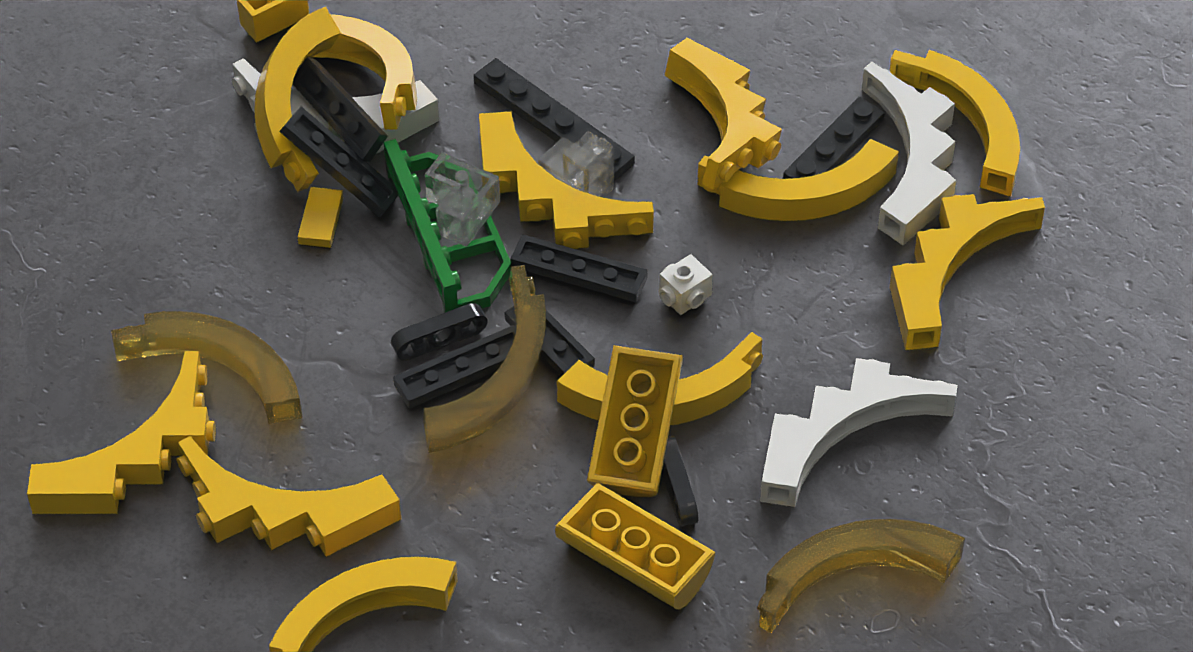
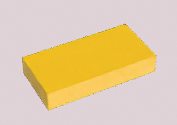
M310 187L298 233V244L331 248L344 198L343 190Z

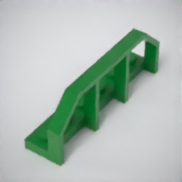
M396 139L385 141L386 175L388 179L392 178L405 210L407 226L411 225L422 251L423 265L425 269L429 268L443 302V312L446 313L472 303L480 305L481 309L490 307L512 273L511 261L471 168L431 152L409 157L406 150L401 151ZM426 168L436 170L465 181L470 193L428 204L426 197L421 198L419 195L421 188L416 173L411 174V172ZM476 207L488 236L450 247H441L439 243L441 241L439 227L436 221L431 222L430 220ZM495 250L501 267L486 291L457 299V291L461 290L462 287L457 271H451L449 267L451 262Z

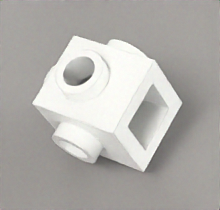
M690 254L676 264L668 265L660 273L659 296L665 305L672 306L682 315L691 308L699 307L705 299L712 295L713 274Z

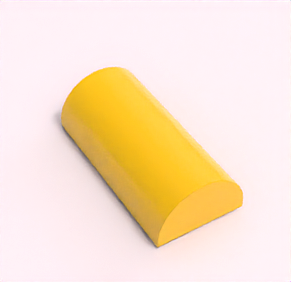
M613 346L587 477L589 484L595 486L599 483L614 493L628 496L653 497L657 495L682 367V355Z
M599 483L563 517L555 528L557 538L675 609L685 607L694 598L705 582L715 557V551Z

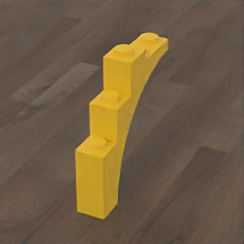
M686 38L670 49L664 76L684 87L695 96L710 112L719 128L722 143L708 157L702 182L704 186L714 190L724 181H729L740 168H745L748 164H751L759 169L769 160H774L781 149L779 139L782 129L764 120L765 113L763 109L766 99L749 91L750 84L748 83L750 70Z
M511 112L479 114L485 194L517 192L520 221L553 219L555 244L573 249L589 248V237L653 233L654 211L652 202H626L602 198L567 185L539 166L526 151L515 131Z
M974 194L942 198L939 214L941 229L917 231L914 252L917 263L892 266L890 291L905 350L939 347L942 328L939 302L946 284L968 258L992 242L1016 233L1041 229L1045 210L1042 197L988 202L984 204H977Z
M199 351L184 352L181 370L170 394L158 410L134 432L113 445L87 456L62 462L31 464L27 496L32 514H117L119 500L125 499V484H163L164 470H170L171 456H180L179 441L191 436L208 456L209 442H215L216 425L215 421H209L207 407H204V393H200L201 385L207 384V366L201 365Z
M191 436L178 442L180 457L177 458L178 466L185 477L189 475L194 481L192 485L198 497L200 512L196 514V519L204 533L210 531L217 543L252 527L256 537L259 540L264 538L271 550L306 533L311 544L314 547L319 545L327 557L401 520L400 500L383 475L356 485L332 490L300 492L274 489L247 481L225 470L208 457Z

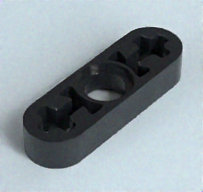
M475 303L467 304L400 329L392 336L391 345L399 359L410 360L479 334L486 328L488 319L480 305Z
M674 435L668 436L662 474L676 519L680 527L696 524L699 521L695 497Z

